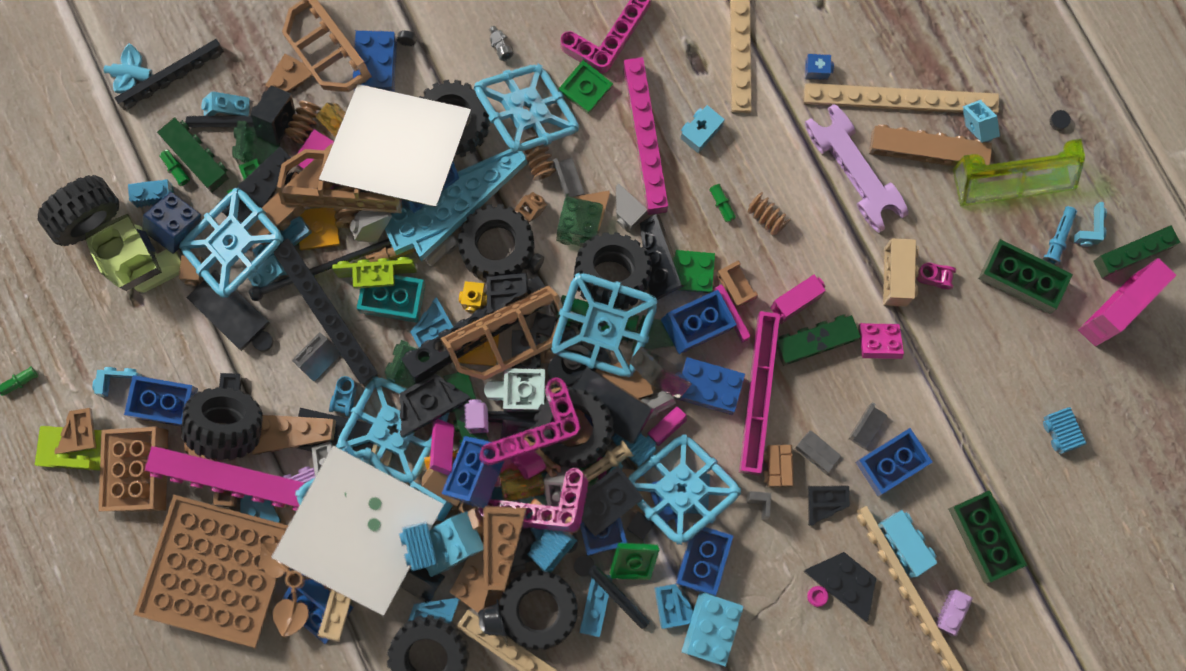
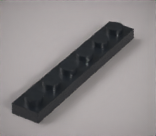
M214 39L116 96L115 100L123 110L130 109L140 100L150 98L159 89L167 88L176 79L184 78L188 72L201 68L209 60L218 58L224 50L218 40Z

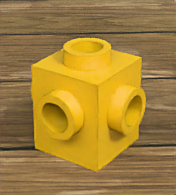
M464 282L463 291L459 293V303H461L466 312L473 314L476 310L484 309V306H487V288L485 284Z

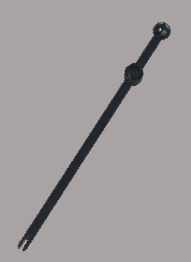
M386 239L309 270L314 276L332 269V265L337 264V262H351L382 250V248L390 247L392 244L389 239ZM287 277L261 288L253 286L248 292L252 301H260L263 295L291 285L293 282L290 277Z

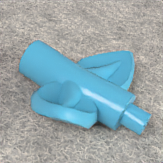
M131 44L124 48L120 58L121 64L104 66V73L110 74L111 77H116L113 82V90L118 94L135 86L136 80L144 81L153 75L151 69L140 67L142 56Z

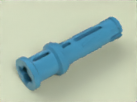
M1065 207L1056 234L1049 241L1050 247L1043 260L1053 265H1060L1061 263L1060 257L1062 252L1066 250L1065 242L1077 214L1075 208Z

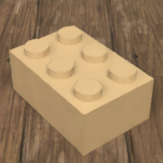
M892 238L884 248V306L907 307L918 295V285H915V277H918V265H915V258H918L919 247L916 246V240Z

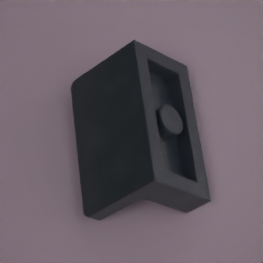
M410 566L399 587L424 602H431L445 576L438 574L430 577L426 567L412 570Z

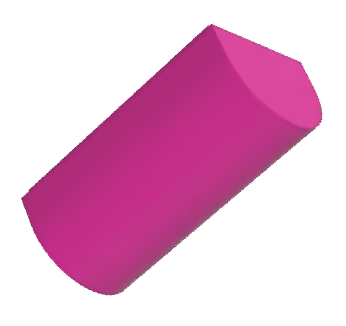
M676 406L647 435L657 446H660L687 421V415Z

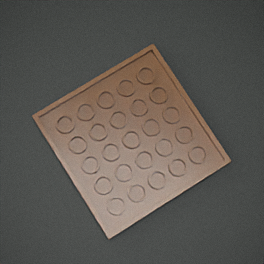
M173 495L134 615L256 648L278 579L270 577L262 567L260 560L261 544L280 543L288 525Z

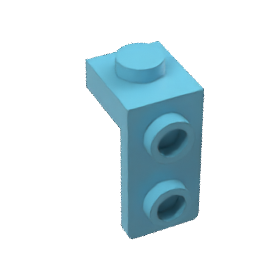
M212 91L203 98L201 108L204 110V116H214L216 113L249 116V98Z
M1099 202L1094 206V232L1079 231L1074 235V243L1090 247L1093 244L1098 245L1105 239L1106 227H1104V220L1106 219L1107 210L1104 208V202Z
M272 255L248 279L252 286H259L261 288L271 284L279 276L288 274L276 256Z
M104 367V370H97L92 388L94 394L100 397H108L110 377L132 379L133 375L141 377L142 375L136 369L124 368V371H117V368Z

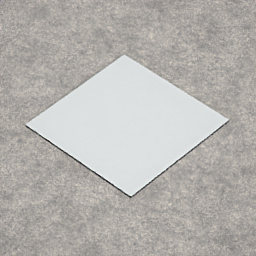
M357 84L319 180L436 207L471 109Z
M332 446L271 558L384 616L410 566L406 565L404 554L408 553L406 545L402 546L399 533H403L402 527L426 521L430 531L444 504Z

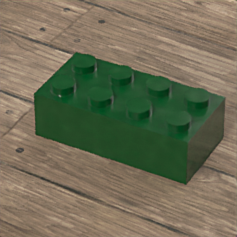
M999 239L994 244L978 279L1051 314L1057 310L1073 274Z
M990 490L948 508L984 583H991L1027 566Z

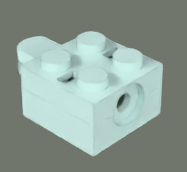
M545 369L504 370V381H489L484 387L485 395L489 400L503 401L504 412H539L538 408L541 403L545 404Z

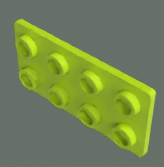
M400 257L394 261L381 258L378 259V262H370L369 260H358L357 263L340 261L332 265V269L338 278L353 277L354 289L395 286L394 274L417 273L416 265L413 259L409 257Z
M40 426L35 466L100 471L102 430H94L96 449L56 455L55 448H58L62 437L60 435L64 427Z

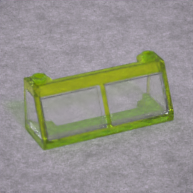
M1075 139L1066 142L1063 146V152H1059L1058 155L986 165L984 158L978 154L964 155L953 168L960 206L1076 190L1085 161L1082 140Z

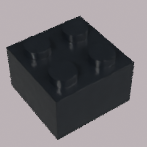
M271 85L262 94L257 106H254L251 110V118L258 138L274 145L279 144L285 135V129L290 127L288 125L289 121H294L292 116L296 114L291 93Z

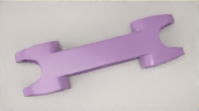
M833 104L828 107L832 120L831 126H819L810 118L805 122L806 130L820 153L823 154L830 150L863 199L857 203L858 210L867 223L879 233L885 230L881 217L882 210L890 209L901 218H904L908 215L907 206L901 194L892 183H888L885 186L881 184L850 138L856 134L853 124L846 114L837 105Z

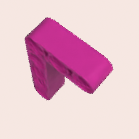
M629 0L600 47L572 31L564 32L560 38L562 51L579 62L584 60L601 74L608 72L649 9L651 0L645 2ZM635 13L637 16L631 18L628 16V14ZM620 28H624L627 30V32L619 33L617 30ZM567 40L574 42L572 45L565 44ZM609 44H615L617 47L615 49H610L607 46ZM589 50L591 53L583 55L581 51ZM603 59L606 60L607 63L604 65H600L597 63V61Z
M551 379L545 388L555 422L486 444L480 452L482 463L493 465L571 439L577 434L580 428L568 390L562 379ZM553 384L558 385L561 392L553 393L550 390V386ZM557 405H566L568 411L560 413L557 410ZM564 424H572L574 432L567 433L564 430ZM544 431H553L555 434L554 439L549 440L545 438ZM527 436L534 438L535 445L527 446L524 443V438ZM506 443H512L515 446L513 453L505 451L504 445ZM489 449L494 451L495 458L491 460L485 458L484 451Z
M577 468L568 470L564 478L559 507L492 499L489 500L487 506L527 508L522 527L574 532L581 524L588 489V479ZM580 477L579 482L573 484L574 479ZM576 497L575 502L569 504L570 499ZM479 508L480 514L484 517V509ZM530 512H533L532 517L529 518V519H526L527 515H528ZM550 514H553L552 519L550 521H546V517ZM572 517V521L565 524L566 519Z

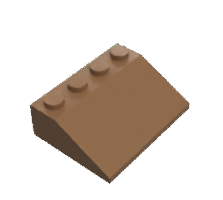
M144 427L102 430L99 484L100 512L166 511L167 476L163 475L162 479L151 477L150 472L145 471L151 446L168 450V429Z

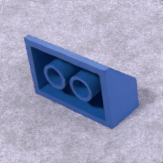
M464 436L452 466V471L442 491L443 495L484 509L487 506L505 462L502 461L493 465H485L481 462V449L486 444L492 442ZM489 449L484 451V456L491 460L495 458V453Z
M305 580L304 586L296 590L297 603H304L308 607V619L304 627L326 644L330 639L319 637L318 634L331 591L315 580ZM291 587L288 588L282 600L289 599L293 602ZM351 605L349 606L346 619L348 618V616L354 608Z

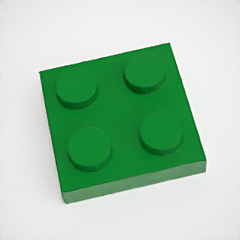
M582 60L558 90L589 114L611 89L613 83Z
M676 250L675 259L685 284L684 287L678 290L712 293L715 253Z
M618 543L610 570L611 579L651 580L660 551L658 544Z

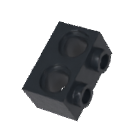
M512 330V357L530 349V345L523 346L521 344V340L526 337L523 330ZM529 330L535 345L540 344L541 339L540 336H537L536 330ZM536 354L530 357L532 363L529 366H523L520 362L512 366V369H537V367H541V357Z

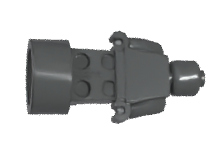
M491 26L489 29L491 32V47H496L500 61L509 60L514 53L511 47L506 44L505 38L507 36L502 30H498L496 26Z

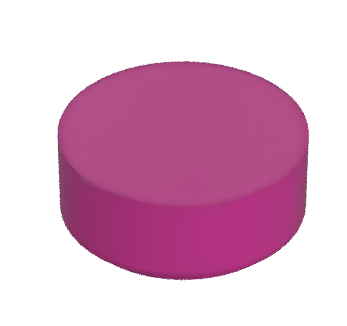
M814 586L809 589L807 600L812 606H823L828 601V592L821 586Z

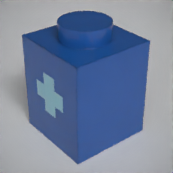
M808 54L805 60V79L828 80L830 74L834 73V62H831V55Z

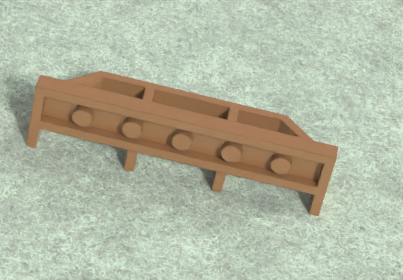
M302 0L288 9L282 33L323 90L350 92L357 87V84L361 85L372 77L364 61L318 0ZM311 6L309 10L315 19L320 18L319 24L321 26L294 43L290 38L294 18L297 14ZM327 32H330L329 37L335 45L339 44L341 47L314 66H311L300 50ZM342 57H349V64L355 72L358 70L361 73L348 83L324 82L317 75Z
M304 149L281 165L277 189L282 205L392 213L402 212L401 199L372 192H360L361 190L355 189V191L324 190L325 182L320 180L318 189L311 187H284L287 171L308 158L323 159L322 173L330 151Z
M548 285L440 339L448 350L459 373L486 380L552 347L556 327L550 339L535 345L523 315H529L535 309L551 304L553 300L558 311L563 308L559 295ZM518 318L530 349L503 362L491 333L498 330L504 324L515 322ZM486 334L498 365L484 372L460 366L454 351L460 349L462 345L476 341Z

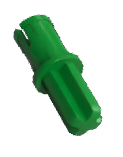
M170 150L162 151L159 156L168 168L167 172L173 175L179 186L186 185L190 178L181 168L182 164L176 161Z
M721 184L710 187L709 191L716 202L715 207L719 208L724 221H733L736 216L729 204L730 199L726 198Z
M30 366L17 375L13 374L12 378L0 384V395L5 396L17 388H23L24 384L37 378L38 374L35 369Z

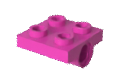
M859 324L862 358L903 359L904 350L899 324Z

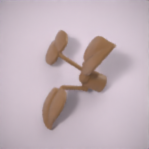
M262 543L260 560L264 571L273 578L282 577L286 571V583L292 588L293 602L289 599H284L277 603L273 610L274 623L282 637L290 636L299 631L308 619V607L304 603H297L296 590L304 586L305 580L314 579L306 575L304 576L298 571H290L288 569L290 567L271 558L279 543ZM323 585L326 589L331 591V588Z

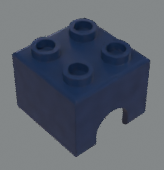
M170 192L143 215V231H146L148 236L174 254L180 249V242L201 222V214Z

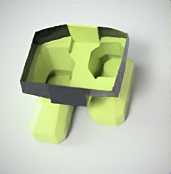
M129 214L106 222L85 233L86 244L101 274L125 291L134 287L136 291L145 293L179 275L181 264L179 253L176 251L172 254L165 250L156 254L157 252L146 231H143L141 226L133 224Z

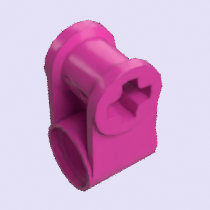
M927 262L918 268V277L916 279L922 284L950 290L954 286L952 280L953 274L956 273V268ZM923 269L930 272V277H926L923 274Z
M524 440V443H525L527 446H530V445L528 444V442H527L526 440ZM511 443V451L513 453L515 446ZM535 451L511 458L512 463L527 480L546 469L543 459Z

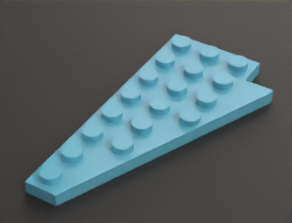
M509 149L458 171L460 179L441 193L436 207L424 205L417 212L413 213L402 203L401 213L391 212L392 217L385 231L396 255L415 247L420 260H424L457 228L462 226L470 214L473 215L476 209L487 202L528 164L523 151H516L515 153Z

